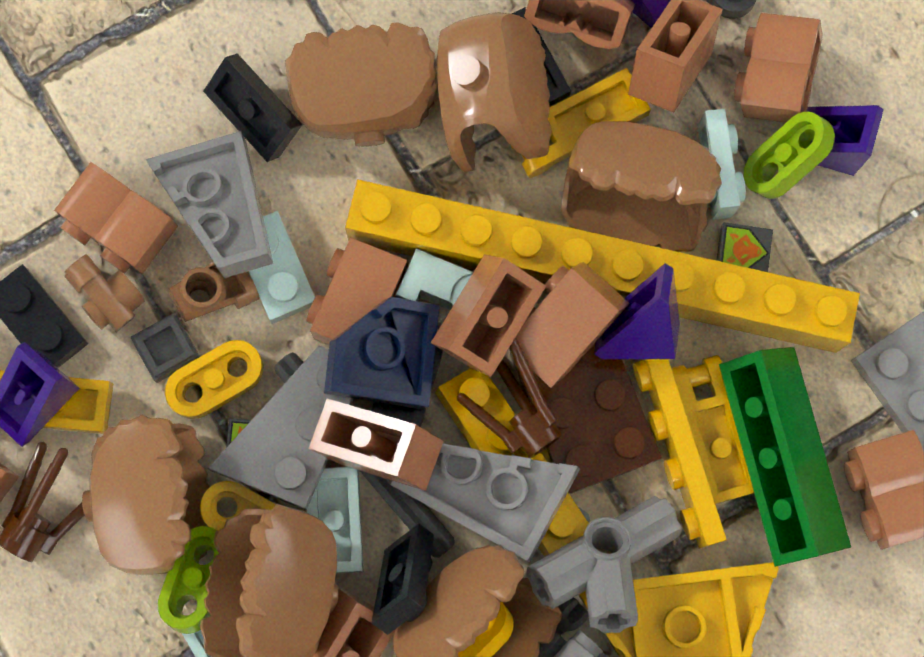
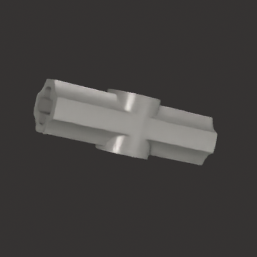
M653 496L615 518L601 517L593 520L587 525L583 536L527 567L526 576L531 583L533 593L543 606L547 605L554 609L586 591L590 627L599 629L601 633H620L628 627L636 626L638 613L631 564L680 536L682 527L678 522L676 510L665 498L659 499ZM597 549H605L612 552V554H605Z

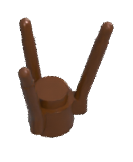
M514 339L509 349L534 403H530L509 367L502 359L496 370L522 410L509 421L514 430L510 432L466 394L459 393L457 401L502 439L512 454L522 448L528 458H533L563 435L555 425L558 419L548 407L518 341Z
M45 442L37 444L12 508L1 525L4 527V530L0 535V546L28 562H33L39 551L50 555L57 542L84 516L81 502L49 533L46 530L51 522L37 513L68 456L66 448L58 450L27 508H25L47 450Z

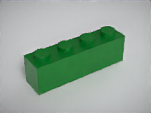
M795 347L759 350L719 364L774 566L851 548Z

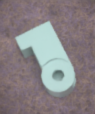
M416 248L396 297L419 301L421 298L451 310L473 272Z

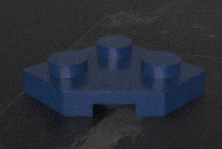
M397 297L383 300L330 341L324 394L416 409L428 408L435 356V345L431 341L437 333L440 306Z

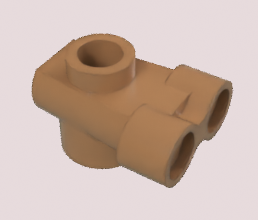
M87 254L65 270L66 274L64 277L79 294L82 293L88 300L82 306L83 310L101 330L109 324L115 332L119 331L134 318L135 314L132 311L145 302L135 285L120 270L105 280L100 274L99 268Z
M214 262L206 267L191 269L184 275L182 281L169 288L170 296L184 322L233 304L237 309H240L259 300L258 291L247 272L224 278ZM195 290H203L208 294L209 301H194L190 298V294Z

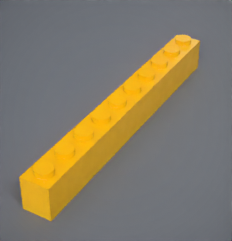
M359 179L356 182L345 225L348 241L351 237L378 249L412 257L417 248L469 270L475 271L484 254L505 258L544 285L563 265L570 270L572 267L584 262L623 298L628 296L666 263L674 269L680 318L837 353L851 343L860 293Z

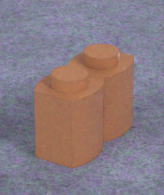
M529 0L524 17L531 24L544 31L552 33L572 32L581 41L591 46L611 49L620 47L635 4L632 0Z
M761 13L757 26L748 28L744 53L745 56L751 58L746 72L738 73L734 89V100L740 102L744 117L786 123L796 114L807 112L823 36L820 19Z
M92 162L89 163L54 210L65 220L60 227L64 232L84 246L90 238L103 246L105 250L100 257L124 274L130 266L143 274L178 227L171 217Z
M915 431L904 432L849 450L847 452L849 461L844 462V472L853 492L860 491L864 500L866 511H862L860 517L864 532L869 541H877L880 549L883 550L923 538L924 451Z

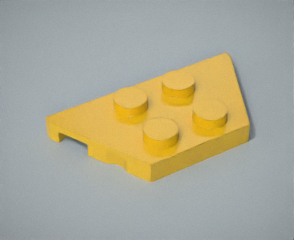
M774 562L633 579L638 613L636 626L628 627L620 633H604L619 657H751L753 652L752 644L756 632L760 630L766 611L764 609L773 579L777 577L779 568L774 566ZM586 591L578 596L588 609Z

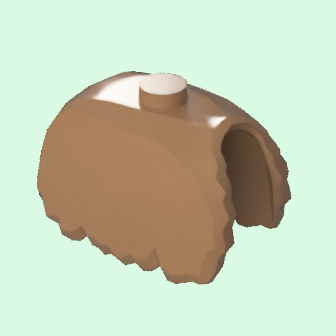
M495 12L472 16L454 22L440 31L437 52V75L444 134L452 160L464 172L475 170L476 146L472 137L474 125L487 124L496 127L507 143L512 145L516 153L522 154L526 159L548 155L552 130L548 121L550 93L544 67L545 50L541 46L540 35L535 31L531 22L518 15Z
M399 22L391 23L387 32L376 25H371L368 28L356 25L348 31L341 28L337 32L332 33L328 38L320 32H311L306 34L303 42L294 45L291 55L285 60L290 98L299 121L311 133L322 138L354 139L355 146L358 147L381 145L385 143V135H392L403 129L419 127L429 115V109L434 104L433 96L438 90L435 82V53L429 47L428 38L424 30L420 27H409Z
M626 121L594 123L578 137L572 150L564 182L561 213L566 218L570 228L654 247L659 245L660 248L676 252L693 251L708 224L706 218L707 203L712 202L716 191L721 187L722 181L719 175L721 167L716 162V157L709 152L708 148L678 132Z
M140 415L132 420L122 419L115 427H108L102 437L97 438L91 453L90 490L83 492L82 507L87 521L93 522V529L100 553L110 566L134 575L166 574L173 569L175 560L184 555L185 544L191 541V529L207 526L201 515L200 504L204 493L210 486L206 482L208 473L198 462L205 456V449L197 439L196 430L192 426L181 423L172 424L168 419L149 418ZM207 551L200 556V559L207 555Z
M276 504L273 510L244 509L238 516L227 519L224 528L217 530L214 536V546L219 554L214 557L213 563L209 566L211 575L205 583L208 594L204 599L205 608L211 616L202 619L200 624L205 640V653L211 657H313L318 649L320 637L327 624L329 614L334 611L338 602V587L335 583L337 549L333 532L317 517Z
M487 545L463 554L446 566L428 584L426 589L427 604L422 613L414 621H406L396 629L393 636L394 652L396 657H458V652L464 651L468 646L474 644L476 637L488 629L489 622L495 619L500 611V602H503L513 616L514 627L508 641L492 657H538L540 643H550L554 638L557 624L562 618V612L559 607L551 609L549 606L541 604L533 593L529 579L523 578L524 568L518 562L517 555L514 552L507 551L502 546Z

